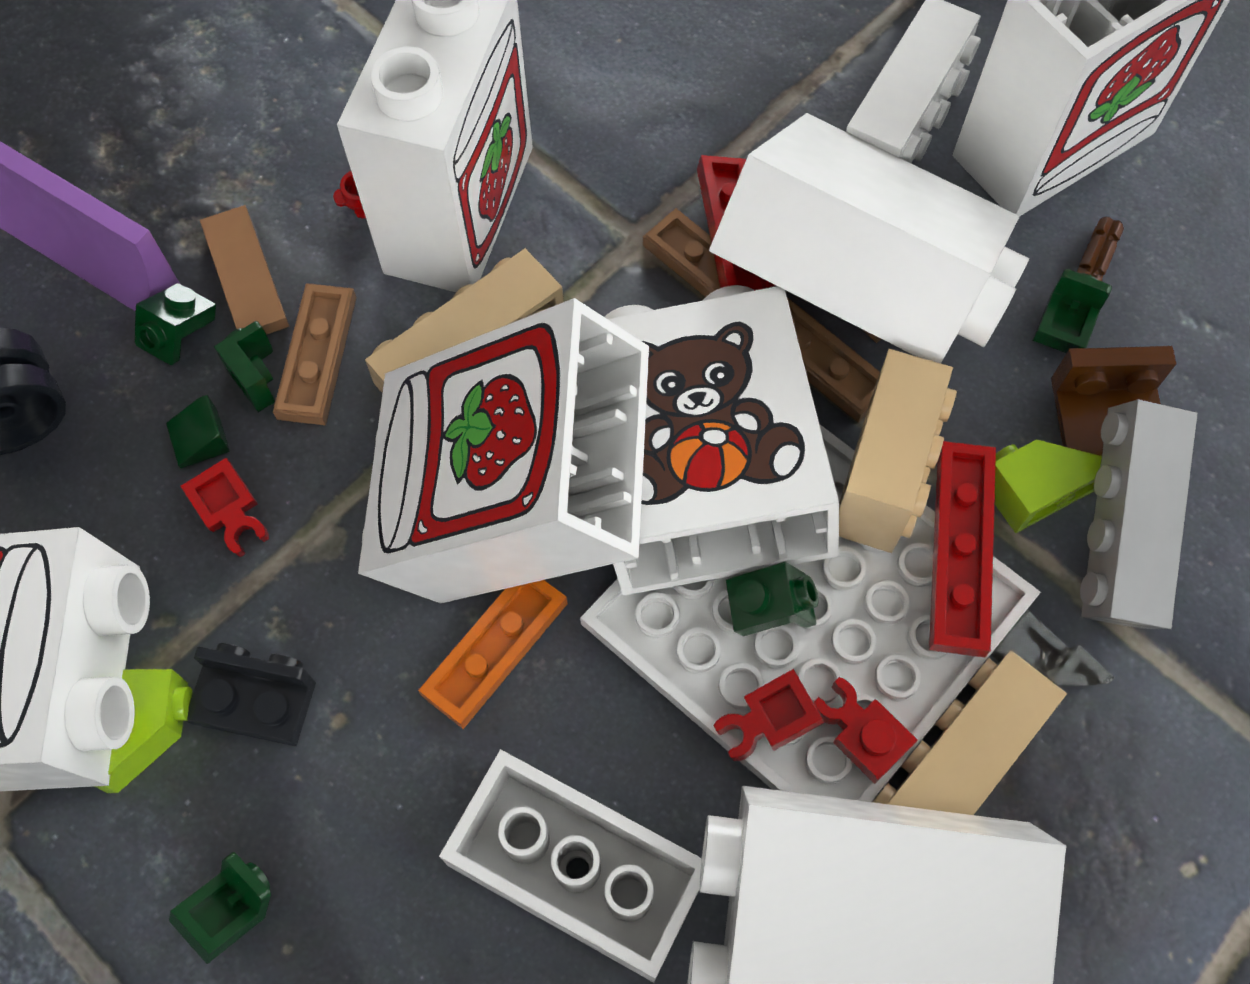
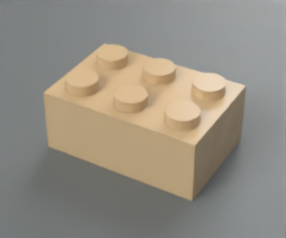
M888 349L870 399L840 498L839 537L889 553L893 552L901 536L911 537L917 517L921 518L929 497L931 485L926 484L931 468L934 469L937 464L944 437L939 435L943 422H947L957 394L956 390L948 388L953 367Z

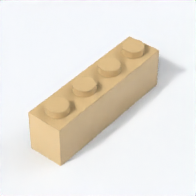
M526 248L512 258L502 259L494 266L490 273L473 285L468 284L460 288L450 301L434 312H427L421 315L414 322L413 326L401 335L378 345L372 355L365 359L373 383L383 393L385 373L563 303L562 286Z
M1012 650L998 664L988 658L968 682L976 690L965 705L958 699H955L935 723L943 732L930 747L922 740L901 767L909 775L896 790L887 783L872 802L974 815L1067 693Z

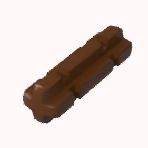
M1109 216L1099 219L1091 236V241L1088 243L1077 269L1078 273L1089 274L1097 280L1103 281L1102 278L1107 272L1116 250L1117 242L1120 240L1124 230L1121 221L1113 220Z

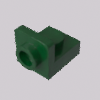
M255 321L244 328L232 331L225 340L215 345L214 348L228 374L259 413L275 402L267 386L273 380V377L262 359L273 352V348L264 328L258 321Z

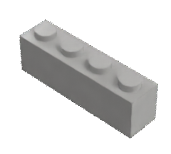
M1139 399L1108 408V414L1101 428V439L1104 442L1101 468L1098 470L1094 481V491L1097 495L1094 521L1091 523L1087 534V543L1090 548L1088 568L1080 588V597L1083 602L1082 618L1138 629L1172 628L1197 412Z

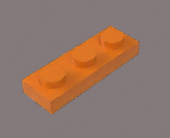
M545 580L504 589L418 690L420 695L464 729L568 604L567 596Z

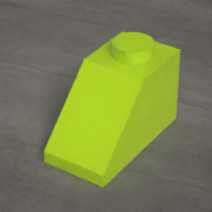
M1037 439L1019 449L1015 444H1011L996 453L995 505L1013 531L1018 533L1094 492V481L1098 470L1101 468L1102 456Z
M123 669L122 679L128 684L134 700V724L127 742L122 747L111 750L108 775H110L109 786L94 787L106 793H119L181 738L183 721H188V709L193 690L191 687H188V682L173 669Z

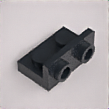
M219 643L216 650L197 647L194 659L202 665V669L189 703L187 722L192 725L297 746L316 682L302 668L303 663L301 661L279 654H271L269 661L249 657L250 652L248 650L226 643Z

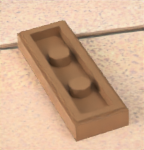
M246 205L201 219L200 223L236 329L244 328L255 321H258L264 328L266 335L290 327Z
M306 283L273 409V414L277 420L326 425L357 298L353 288Z

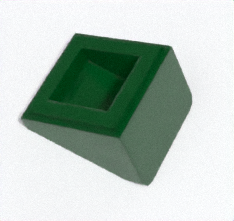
M208 395L196 399L166 423L180 468L230 452L218 411Z

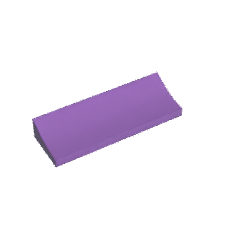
M0 141V228L134 311H136L137 303L179 283L148 229Z

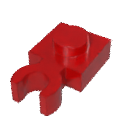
M227 458L180 486L211 532H215L225 525V543L237 556L242 557L246 554L239 544V536L243 531L248 529L254 530L263 542L269 540V533L266 527L258 519L246 515L245 512L258 505V503Z
M792 669L744 696L751 712L744 716L739 714L724 715L713 726L719 735L725 734L731 729L743 731L744 737L741 744L728 751L733 761H742L754 752L757 741L764 737L767 738L772 749L775 751L820 726L824 721L795 670Z
M838 677L831 688L840 695L843 700V706L831 708L820 697L813 703L823 718L824 723L837 724L843 730L833 743L876 784L918 739L876 699L863 709L857 703V694L852 684Z

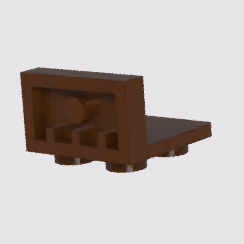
M1173 346L1069 349L1051 377L1063 446L1102 456L1104 442L1101 439V428L1108 414V408L1138 399L1161 404L1157 388L1177 364Z

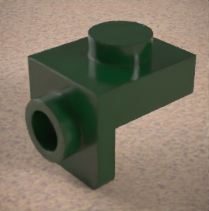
M1065 269L1050 294L1032 341L1067 353L1069 349L1087 348L1100 310L1108 299L1112 286L1097 280L1089 274Z
M177 283L136 304L134 342L142 350L169 365H173L180 360L181 339L214 321L216 304L195 293L192 289Z
M781 562L726 579L735 633L747 636L793 622L804 628L816 625L814 608L819 603L816 586L810 576L789 563Z
M232 852L222 860L220 874L170 911L169 922L205 963L208 964L265 918L271 897L269 881L257 865L251 862L245 864L235 852Z

